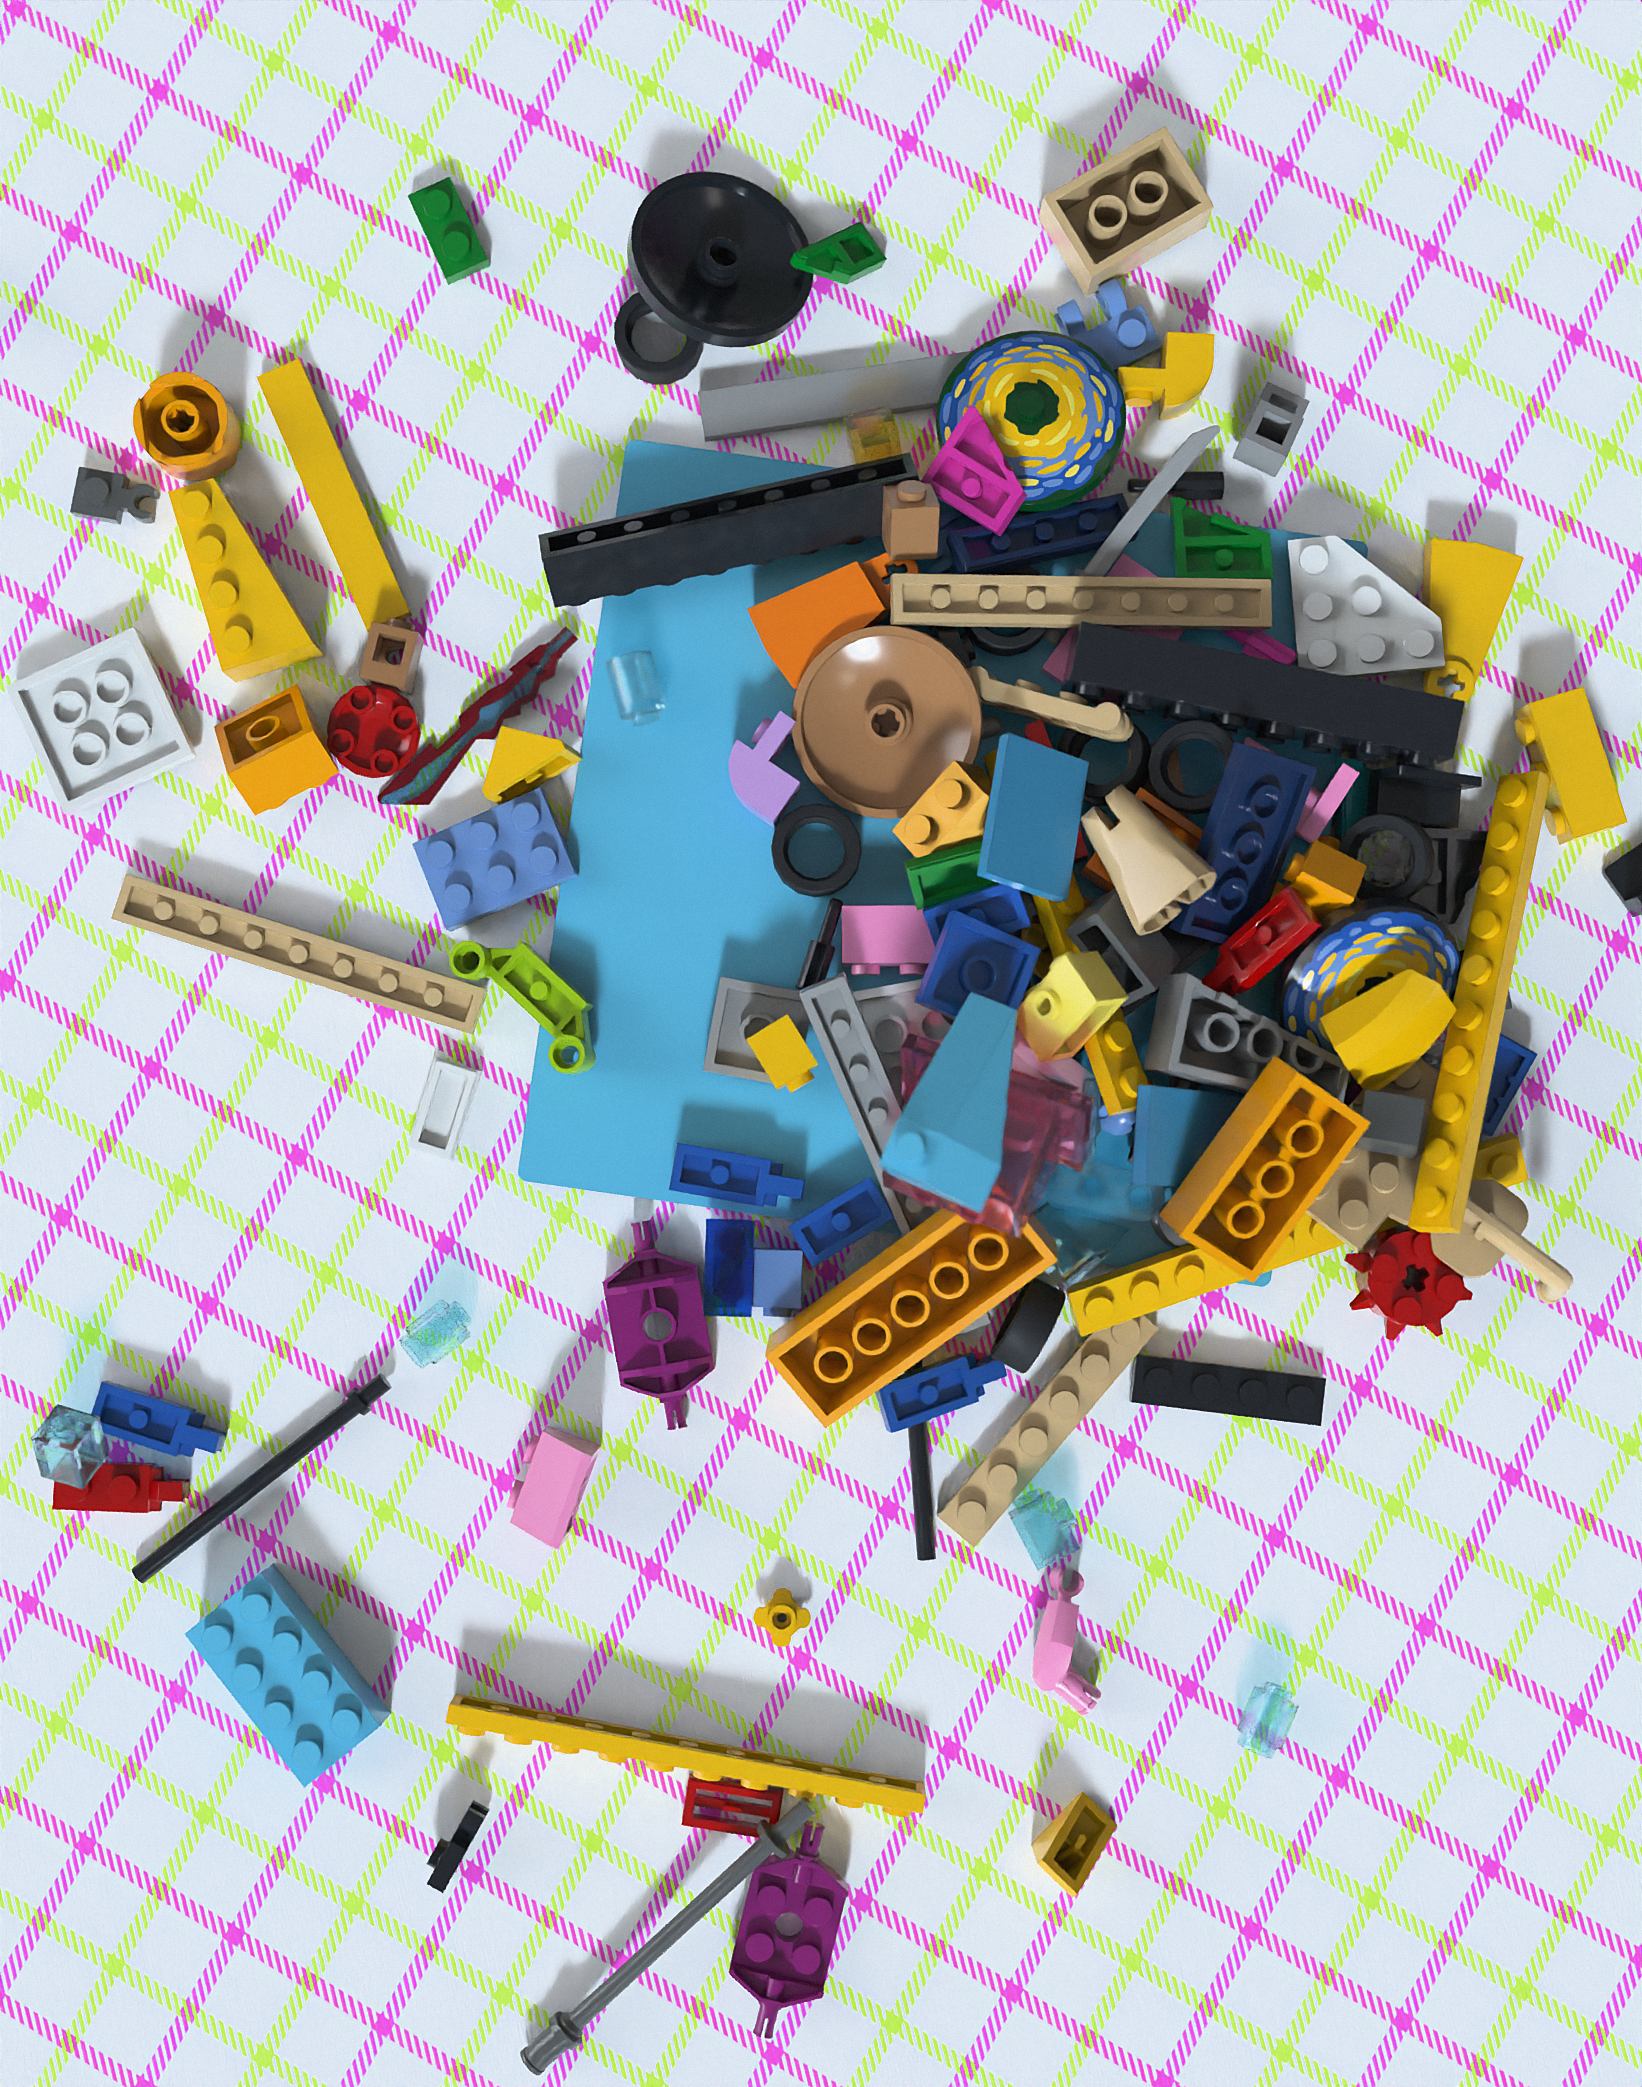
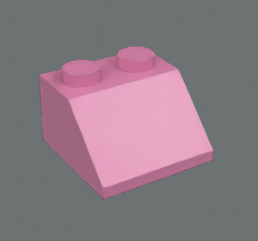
M547 1426L542 1431L541 1436L533 1434L523 1458V1462L530 1464L525 1481H515L506 1507L514 1509L509 1523L546 1545L559 1550L570 1534L601 1445Z

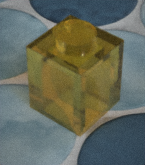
M889 405L843 415L852 465L902 454L899 431Z

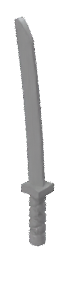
M1212 425L1199 430L1187 438L1118 522L1084 570L1077 569L1073 576L1104 577L1129 540L1157 504L1220 432L1219 425ZM1047 628L1042 637L1057 646L1068 628Z

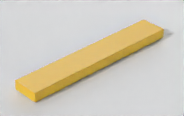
M298 358L257 376L256 378L366 630L370 632L372 621L386 624L388 618L403 620L412 616L302 362Z

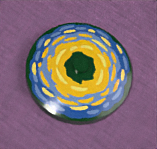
M1034 330L1005 334L983 343L956 365L948 376L939 396L936 411L939 449H942L970 404L977 408L1027 495L1017 511L1019 513L1055 510L1080 500L1099 486L1108 476L1118 460L1123 447L1126 431V403L1123 390L1114 371L1089 346L1059 333Z

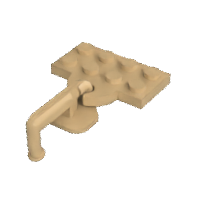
M1421 1058L1391 1083L1378 1090L1379 1092L1426 1099L1415 1159L1356 1149L1355 1144L1305 1212L1356 1253L1360 1251L1387 1217L1408 1225L1439 1071ZM1362 1090L1361 1093L1356 1097V1099L1351 1103V1105L1349 1106L1351 1109L1353 1107V1103L1363 1104L1365 1096L1364 1090ZM1483 1179L1471 1181L1461 1233L1430 1232L1432 1251L1435 1256L1462 1276L1468 1278L1483 1277L1491 1272L1506 1254L1539 1279L1536 1285V1292L1540 1300L1545 1303L1554 1304L1559 1302L1573 1284V1276L1566 1268L1521 1235L1528 1224V1209L1518 1196L1496 1180Z

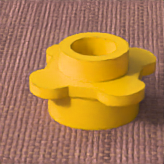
M779 1588L775 1590L773 1598L767 1602L765 1607H758L754 1611L753 1620L758 1627H764L772 1635L774 1645L785 1647L790 1644L791 1636L799 1628L808 1627L811 1615L808 1609L800 1608L799 1604L792 1598L790 1590ZM780 1613H784L787 1616L784 1622H780L777 1618Z

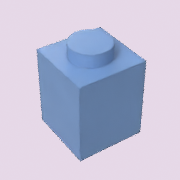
M754 1249L753 1307H762L763 1316L791 1317L792 1308L801 1309L802 1249Z

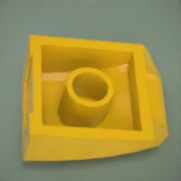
M1406 969L1319 1019L1345 1067L1363 1090L1378 1091L1410 1068L1432 1046L1444 1031L1457 1009L1438 982L1414 970Z

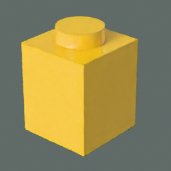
M788 1014L746 1039L777 1091L786 1086L789 1092L792 1093L815 1079L811 1070L816 1068L818 1063Z

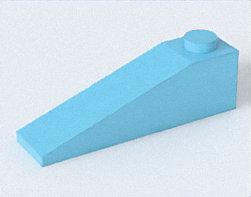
M973 992L969 994L902 1111L878 1164L890 1175L978 1213H982L1002 1168L1004 1151L1002 1143L1004 1124L1007 1121V1094L1009 1075L1013 1063L1017 1010Z

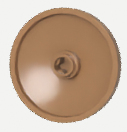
M873 626L856 630L835 640L820 652L808 666L801 678L793 701L792 719L796 721V725L792 729V736L796 753L804 771L812 783L831 801L848 811L866 817L879 819L903 818L953 760L970 763L971 765L974 764L981 745L983 709L979 691L970 671L956 653L943 642L925 632L909 627Z

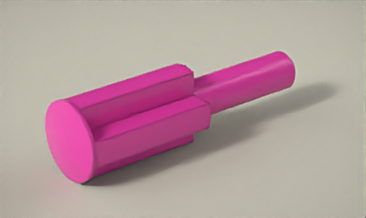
M1220 630L1243 644L1244 648L1241 652L1247 656L1294 665L1297 652L1261 630H1255L1253 634L1247 630Z

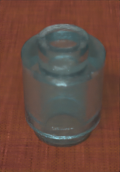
M440 1299L405 1328L406 1334L399 1339V1342L413 1362L424 1369L430 1363L436 1365L471 1336L468 1326L473 1321L457 1301L454 1300L451 1304H448L443 1299Z
M1266 1681L1264 1688L1253 1686L1237 1730L1240 1732L1237 1743L1255 1754L1273 1759L1276 1750H1282L1299 1705L1291 1700L1293 1692L1270 1681Z

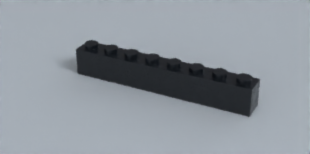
M908 452L540 534L538 538L541 559L554 607L566 605L580 606L590 600L610 595L626 596L637 589L655 585L670 586L679 583L682 579L705 574L711 576L720 575L728 569L750 564L765 565L777 558L795 554L809 555L816 553L821 548L839 544L854 545L865 541L867 538L882 535L883 486L898 485L908 480L919 481V475L911 454Z

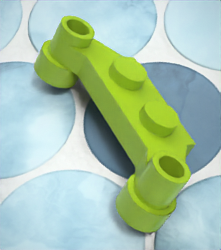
M466 940L454 946L449 956V964L455 975L468 980L493 979L555 1038L548 1051L549 1062L555 1070L575 1075L588 1071L594 1066L596 1053L591 1045L588 1011L594 1005L529 944L521 941L516 948H486L480 943ZM479 958V964L476 967V961ZM578 1050L579 1057L578 1060L574 1062V1053Z

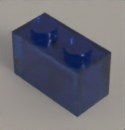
M706 1218L703 1316L752 1317L754 1309L753 1281L756 1219Z

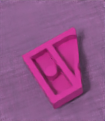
M970 404L920 482L924 484L931 483L936 497L993 533L1001 536L1027 495L977 408Z

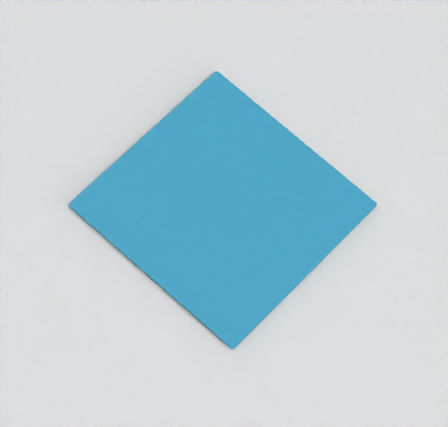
M631 440L625 448L615 518L836 468L657 442ZM937 497L940 505L939 517H941L954 507ZM1151 512L1138 529L1139 534L1136 540L1127 543L1104 575V577L1108 575L1122 553H1124L1157 577L1175 578L1170 514ZM1251 526L1269 533L1271 541L1274 576L1271 583L1272 627L1261 631L1296 652L1287 542L1288 540L1321 536ZM882 535L867 538L865 541L854 545L839 544L821 548L816 553L809 555L795 554L777 558L765 565L750 564L728 569L720 575L711 576L705 574L682 579L679 583L670 586L655 585L637 589L626 596L610 595L603 597L580 750L582 760L578 764L566 844L579 876L560 885L549 964L594 1005L588 1011L591 1045L596 1053V1061L590 1070L579 1074L570 1075L558 1072L552 1067L548 1058L549 1047L555 1038L541 1025L539 1026L518 1167V1175L523 1181L799 1220L866 1178L871 1177L891 1210L811 1022L809 1023L806 1045L818 1063V1066L811 1070L815 1079L792 1093L789 1092L786 1086L777 1091L774 1084L703 1071L720 977L799 991L795 985H797L810 941H817L830 899L836 898L841 900L843 906L915 905L904 861L916 857L892 832V829L902 818L879 819L862 816L840 807L827 798L812 783L804 771L795 750L793 736L773 764L798 780L801 790L775 828L751 813L741 804L734 793L729 775V757L735 741L738 739L753 750L756 744L751 739L766 717L773 721L779 711L792 718L793 701L796 690L793 689L766 652L747 609L855 561L861 564L884 554L886 549ZM1342 539L1367 559L1368 547L1364 542ZM1098 550L1029 566L1039 571L1042 576H1073L1077 569L1084 570ZM955 568V569H953L952 571H950L948 574H959V573H958L957 568ZM891 573L890 576L885 580L886 585L890 583V577L892 576ZM891 613L877 626L891 625ZM903 626L932 636L929 626ZM956 626L959 635L966 633L965 626ZM1028 627L987 628L998 635L1012 636L1021 633ZM1185 629L1177 640L1179 642L1245 655L1241 652L1244 645L1220 630ZM968 635L976 655V659L970 661L972 667L981 666L993 677L1006 684L1015 686L1017 679L1035 683L1044 688L1043 694L1059 697L1061 684L1041 671L1057 646L1042 637L1040 642L1027 652L1013 656L991 654L978 647ZM982 704L983 719L990 716L997 717L1001 725V731L999 734L981 740L974 765L980 766L990 777L983 757L998 749L1000 736L1011 733L1025 738L1024 728L1026 724L1037 720ZM1145 710L1144 715L1126 713L1132 722L1148 737L1150 744L1156 743L1164 731L1175 725V723L1164 721V713ZM1043 722L1051 747L1057 750L1061 737L1067 728ZM1238 729L1237 735H1230L1234 742L1244 743L1246 738L1249 737L1278 755L1317 767L1318 770L1312 786L1323 793L1335 776V758L1341 757L1342 750L1331 749V754L1314 753L1302 749L1303 742L1292 739H1285L1284 744L1262 742L1256 739L1257 732ZM1094 736L1085 745L1079 759L1089 762L1086 780L1095 785H1105L1115 781L1125 771L1129 763L1127 748L1130 746L1128 741L1126 740L1121 743L1112 742ZM1202 739L1188 740L1177 746L1184 793L1197 796L1207 794L1216 788L1223 777L1225 769L1223 755L1218 747ZM1083 800L1081 817L1096 806L1108 816L1113 824L1118 819L1109 806H1097ZM816 803L835 807L847 815L859 832L862 848L858 871L848 885L832 895L821 897L798 894L785 885L774 869L771 851L774 831L784 816L800 806ZM1210 812L1198 815L1188 813V820L1204 830ZM1333 815L1319 837L1330 836ZM1080 817L1079 828L1089 855L1087 860L1073 864L1072 871L1082 897L1094 901L1106 894V892L1079 874L1095 851ZM821 823L806 824L798 829L790 839L788 847L789 860L795 870L806 877L814 879L827 877L834 873L843 862L845 853L844 843L838 832L829 825ZM1295 834L1277 879L1282 884L1286 882L1283 875L1294 854L1297 852L1304 856L1311 845ZM841 910L831 942V946L835 947V951L826 979L845 972L851 989L854 992L924 978V975H900L899 967H880V975L875 976L852 975V967H842ZM1021 929L1013 936L1020 939ZM1222 943L1216 945L1182 973H1188L1202 980L1216 967V960L1220 956L1218 948ZM1283 960L1252 988H1249L1242 994L1236 993L1234 999L1239 1001L1238 1004L1257 1015H1264L1275 1021L1272 996L1276 976ZM1034 973L1031 975V987L1042 981ZM1159 991L1125 1017L1142 1069L1144 1067ZM578 1050L574 1053V1062L578 1060ZM1083 1050L1077 1056L1071 1057L1094 1075L1086 1050ZM1143 1070L1146 1078L1152 1080L1154 1086L1168 1087L1171 1076ZM1201 1083L1198 1091L1246 1095ZM1084 1097L1072 1117L1085 1120L1092 1129L1093 1142L1086 1153L1078 1156H1062L1050 1144L1046 1148L1035 1152L1003 1155L1000 1173L1056 1241L1058 1258L1124 1267L1176 1249V1247H1171L1164 1243L1157 1236L1151 1225V1215L1156 1208L1169 1201L1179 1187L1132 1184L1133 1164L1127 1162V1158L1135 1138L1136 1122L1132 1124L1133 1129L1128 1134L1114 1135L1107 1133L1098 1125L1095 1115L1087 1111ZM677 1143L771 1159L774 1163L784 1164L782 1176L806 1180L803 1198L797 1199L778 1195L776 1207L769 1205L760 1207L669 1190ZM940 1196L944 1206L951 1202ZM895 1218L874 1230L875 1232L902 1235ZM1272 1270L1260 1274L1254 1283L1247 1279L1236 1283L1264 1287L1271 1281Z

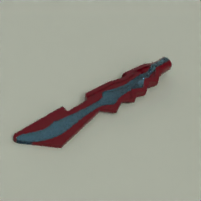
M565 626L550 642L538 645L509 669L513 674L505 682L489 689L458 716L460 728L438 750L430 743L378 795L379 803L384 805H430L477 739L496 740L504 720L521 715V706L537 699L541 683L555 677L559 659L563 657L562 655L578 638Z

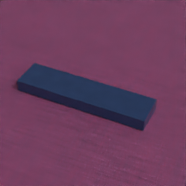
M1123 493L1069 504L1055 510L1015 516L1001 536H998L981 524L949 531L946 543L959 574L989 575L1098 550L1129 510ZM1139 530L1136 531L1129 542L1136 540Z

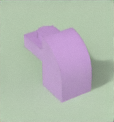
M779 711L773 721L766 717L759 725L751 739L756 744L753 750L737 739L729 757V775L738 800L747 810L773 828H775L801 790L798 780L773 764L792 737V729L796 725L795 720Z

